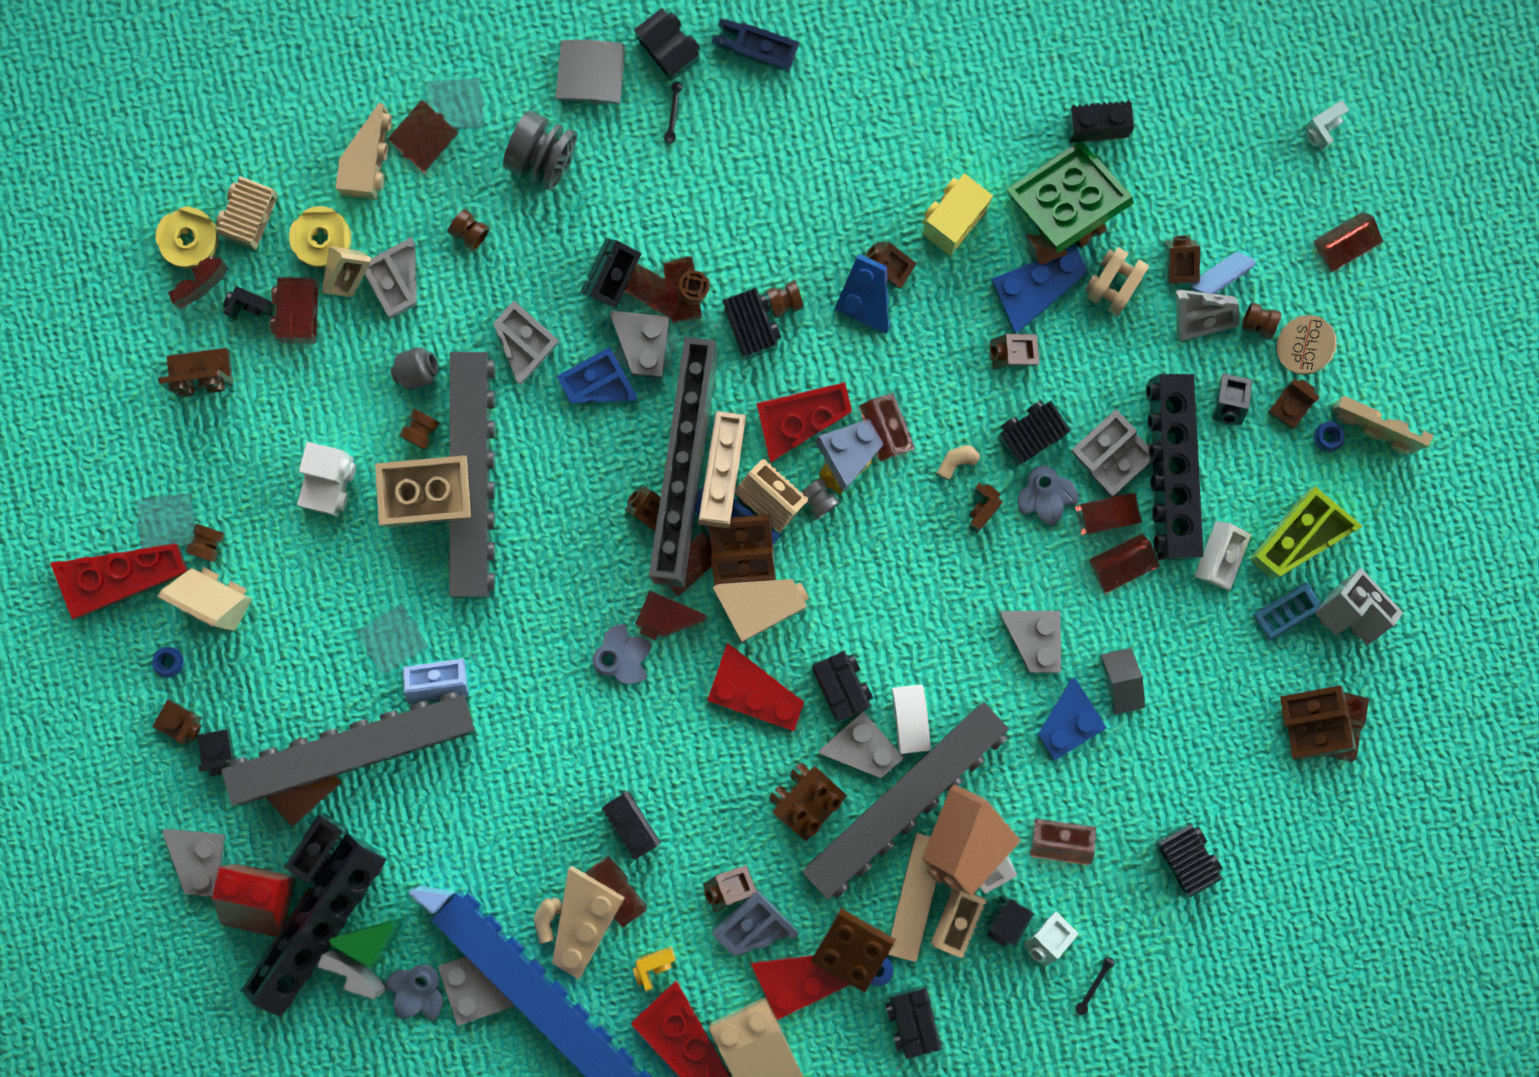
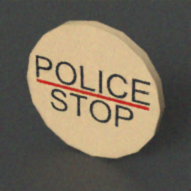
M1314 315L1300 316L1290 321L1281 330L1277 340V354L1280 362L1289 371L1300 375L1313 374L1323 369L1332 360L1336 351L1337 337L1333 327L1323 318Z

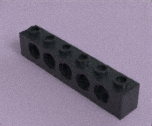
M1158 374L1150 378L1146 386V398L1150 401L1147 426L1152 436V443L1149 446V458L1153 462L1150 487L1155 496V504L1152 507V519L1156 522V535L1154 536L1153 547L1157 553L1158 560H1193L1204 557L1194 374ZM1166 400L1173 403V414L1166 409ZM1168 430L1175 434V444L1168 440ZM1170 460L1177 465L1176 475L1169 470ZM1172 490L1178 494L1179 502L1177 505L1170 499ZM1173 521H1176L1180 526L1179 535L1172 531Z
M346 833L241 989L251 1004L278 1017H282L287 1008L293 1004L295 996L303 984L311 977L313 969L321 959L322 954L327 953L329 950L330 939L336 937L340 929L346 925L348 917L356 905L364 898L365 892L374 878L382 871L387 859L376 848Z

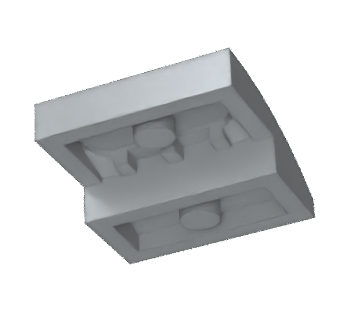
M561 40L556 99L560 102L588 101L593 105L620 104L626 45L595 40Z
M1117 409L1071 450L1078 461L1111 498L1152 462L1149 458V446L1136 434L1137 430Z
M335 949L322 954L318 967L347 976L345 990L371 999H375L385 992L386 987L384 983L364 964Z

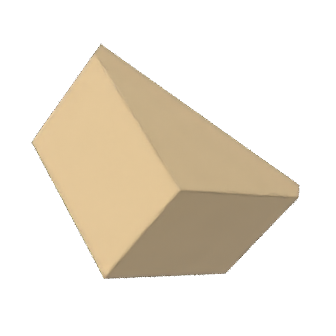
M329 246L323 293L353 297L371 263V258L359 250Z

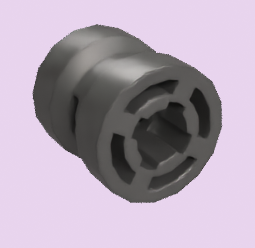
M823 478L816 480L802 491L803 496L808 497L806 504L813 506L811 514L815 520L823 517L840 503L836 495H827L829 491Z

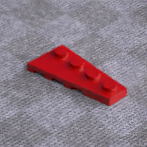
M176 543L136 549L134 551L109 553L95 557L50 562L70 616L74 620L178 578L188 571L180 547Z
M677 979L631 1022V1025L679 1077H730Z

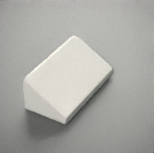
M1216 521L1195 577L1230 591L1251 534L1231 523Z

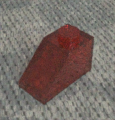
M1136 493L1110 497L1075 506L1082 535L1142 523Z
M650 590L635 625L641 628L640 634L656 640L658 635L666 638L705 623L707 615Z

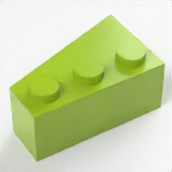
M1315 486L1303 494L1249 560L1271 579L1282 576L1363 526Z

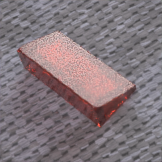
M1361 212L1313 242L1326 265L1333 272L1384 241L1374 216Z
M688 256L664 263L663 267L672 323L702 319L700 304L695 307H687L681 304L676 296V287L681 277L686 272L695 271L693 257Z
M894 393L870 399L859 406L864 421L870 419L883 442V446L877 453L880 461L891 459L915 449Z
M703 532L691 541L684 587L668 585L678 597L712 567L711 543Z
M1143 534L1137 535L1089 560L1105 593L1160 567L1151 542Z
M1035 818L1030 856L1089 865L1092 863L1095 855L1096 827Z

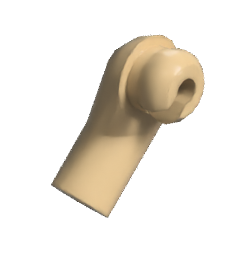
M970 445L951 449L946 454L936 474L946 480H950L958 465H976L980 459V454Z
M558 898L545 899L534 914L533 920L539 944L554 940L550 922L556 914L561 913L562 902Z

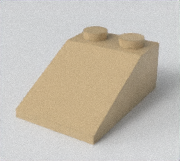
M467 456L375 464L379 525L392 528L471 518Z
M205 567L201 571L191 568L161 590L158 595L159 598L212 626L232 631L236 630L252 601V598L245 595L246 588L232 581L229 582L228 586L218 581L219 574Z
M766 997L710 1023L709 1029L733 1077H804Z

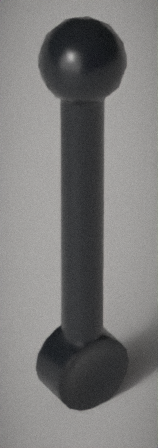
M678 81L671 85L673 98L669 128L664 135L665 141L669 144L676 141L674 128L679 93L683 89L682 84Z
M1112 957L1104 958L1103 967L1083 1001L1076 1004L1075 1010L1078 1014L1084 1015L1088 1012L1087 1005L1108 969L1113 968L1115 965Z

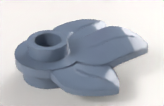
M1048 466L1034 468L1029 474L1028 485L1020 491L1018 496V507L1021 514H1028L1036 510L1041 520L1051 526H1054L1061 518L1063 505L1078 503V492L1074 484L1066 478L1058 477L1055 470ZM1043 476H1047L1049 479L1048 484L1041 487L1039 480Z
M625 624L613 626L605 633L603 646L599 647L593 655L594 668L602 675H614L622 683L633 684L641 682L647 678V675L639 663L646 658L652 644L640 637L628 638ZM605 655H612L614 657V663L611 666L603 664V657Z
M420 964L411 970L399 969L389 976L385 987L391 992L396 993L393 1008L398 1018H409L416 1015L419 1011L431 1021L438 1016L441 1011L443 998L437 989L439 978L433 967ZM423 977L427 984H420L417 978Z

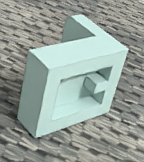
M1343 100L1313 118L1305 126L1309 141L1314 146H1318L1321 151L1333 142L1328 132L1342 124L1344 121L1341 117L1349 111Z
M1055 912L1046 920L1035 935L1029 938L1023 945L1035 961L1047 966L1060 957L1079 933Z

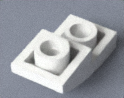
M923 685L892 688L893 711L897 725L898 750L900 754L931 750Z

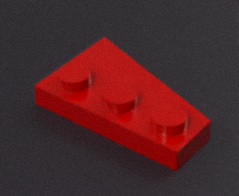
M845 382L756 403L770 463L852 412Z
M727 643L707 701L794 731L804 701Z
M814 954L750 963L777 1020L850 984L811 963L810 961Z

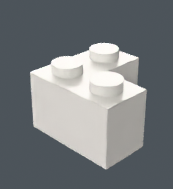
M307 442L299 472L304 474L305 477L297 505L304 509L339 517L340 510H345L348 501V493H345L347 483L352 481L355 475L356 464L353 463L354 458L343 450Z

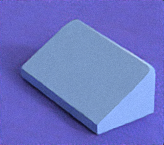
M1235 252L1202 274L1200 282H1190L1189 286L1195 292L1216 294L1249 272L1256 262L1241 252Z
M464 659L403 667L404 694L408 704L438 701L440 696L452 692H457L458 696L464 694L466 697L469 695Z
M419 886L412 889L409 893L428 912L435 913L441 910L456 892Z

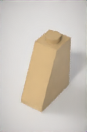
M793 579L717 584L713 587L742 643L806 609L805 601L809 599L801 583L795 585Z

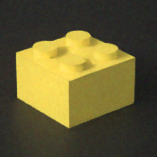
M965 173L959 180L953 178L943 191L944 195L941 198V203L939 204L935 201L925 213V219L922 222L925 225L922 235L949 256L954 253L986 213L993 198L991 193Z

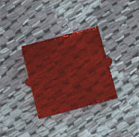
M421 100L390 135L388 140L403 153V158L410 159L423 172H426L459 132L444 119V114L437 113L424 100Z

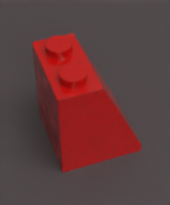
M241 864L219 867L212 901L220 924L277 937L286 924L296 876Z

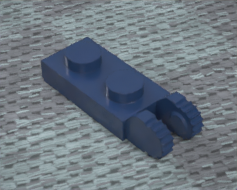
M720 18L718 23L720 29L739 35L736 41L722 36H714L711 42L714 46L726 51H733V54L790 73L800 42L744 22L740 24Z

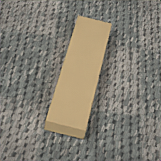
M716 411L699 515L700 525L722 528L730 527L746 415Z
M919 833L915 834L890 934L896 940L888 954L917 962L936 881L927 872L930 867L922 859L931 836Z

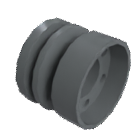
M530 110L522 116L509 140L503 158V168L523 177L533 167L532 182L538 184L543 180V187L551 191L565 175L571 164L578 135L577 132L571 129L564 133V127L560 124L555 125L547 134L549 127L548 118Z

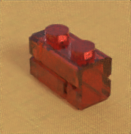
M277 278V286H273L271 291L272 304H276V316H271L270 330L271 334H275V338L279 342H317L319 283L315 279Z

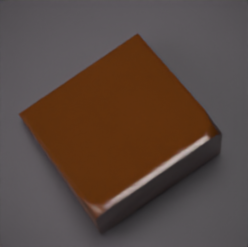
M1025 235L1029 253L1039 265L1068 254L1066 249L1057 253L1041 235Z

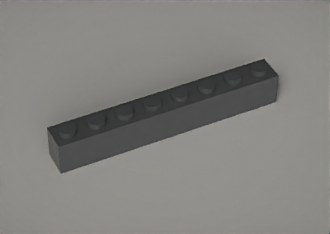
M684 338L649 577L654 584L684 587L719 353L715 340Z
M450 352V457L467 456L471 518L450 521V597L454 599L490 598V591H495L496 587L495 573H490V560H495L496 557L495 542H490V530H495L496 526L495 512H490V499H495L496 495L495 481H490V469H495L496 465L495 451H490V439H495L496 434L495 421H490V409H495L496 403L495 390H490V379L495 378L496 370L495 360H490L487 352Z
M457 692L448 693L439 697L440 702L428 705L427 701L419 702L409 706L410 711L399 715L398 711L394 710L379 715L380 720L368 724L367 719L354 722L349 725L350 730L338 733L337 729H332L320 733V739L308 742L307 738L290 742L289 749L278 752L277 747L259 752V758L247 761L246 757L231 760L228 762L229 767L221 769L231 805L238 807L476 733L464 694L458 696Z
M981 702L816 856L802 872L827 899L832 895L837 899L850 887L846 882L853 875L856 874L858 877H861L872 866L869 860L877 853L881 856L887 853L895 845L892 839L900 831L903 835L907 834L918 823L914 819L922 811L928 814L940 803L937 797L945 789L949 792L954 784L958 786L963 781L959 777L968 768L973 772L985 761L982 755L990 747L994 751L998 749L1008 739L1004 734L1009 728L985 702Z

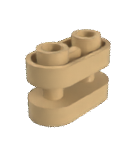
M1119 247L1115 252L1111 249L1108 251L1100 264L1105 267L1101 276L1098 277L1094 274L1085 288L1089 292L1087 299L1095 304H1098L1101 297L1110 301L1112 304L1107 311L1117 317L1149 268V265L1141 260H1138L1135 267L1126 263L1124 260L1128 252ZM1117 271L1127 277L1119 292L1109 287Z

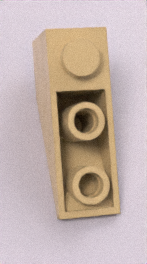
M378 103L339 158L336 189L342 196L377 199L378 190L382 191L384 173L380 172L381 163L386 161L388 155V144L384 143L385 133L390 132L392 116L388 114L383 103Z

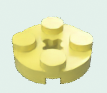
M323 206L311 207L302 212L303 214L297 221L294 220L289 231V242L292 250L303 263L314 268H326L329 246L350 249L352 242L351 230L344 218L333 209ZM319 230H323L324 234L328 236V240L324 241L322 245H319L317 241H313V236H317Z
M182 207L172 214L168 213L161 219L156 230V242L163 257L172 265L183 269L204 267L214 256L218 248L219 236L216 225L207 214L193 207ZM188 231H193L194 241L185 246L184 241L180 239L181 234L187 235Z

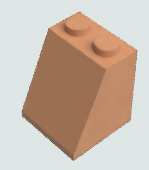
M954 784L948 792L922 859L930 867L927 871L928 874L939 884L944 882L955 893L961 890L972 896L1021 840L986 799Z

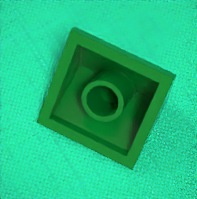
M399 918L341 934L330 939L331 946L371 968L382 961L403 925L402 919Z

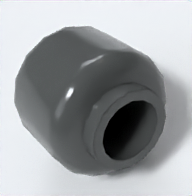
M422 347L398 353L394 359V366L391 367V375L395 383H400L408 391L432 384L436 374L439 372L435 355Z

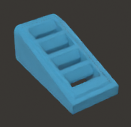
M1305 582L1253 615L1269 640H1272L1315 614L1322 603L1309 583ZM1303 592L1312 608L1307 610L1298 594ZM1290 599L1293 600L1301 612L1297 617L1287 603ZM1281 605L1291 621L1285 623L1276 608ZM1271 612L1280 627L1275 630L1265 614Z

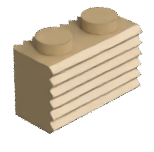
M239 177L238 182L232 183L227 194L229 203L226 206V210H222L217 217V233L227 240L256 250L278 198L276 191Z
M764 459L747 474L735 490V494L740 497L745 506L751 507L759 515L770 514L771 527L779 533L792 521L808 501V497L803 496V493L799 492L798 488H794V484H790L789 480H785V476H781L780 472H776V468H772L771 464H768Z
M961 890L957 893L952 891L931 944L957 957H964L963 952L967 951L966 946L970 945L968 940L972 939L970 934H973V928L977 927L975 923L979 921L978 916H981L980 911L984 909L982 905L986 904L985 899L977 894L970 896Z

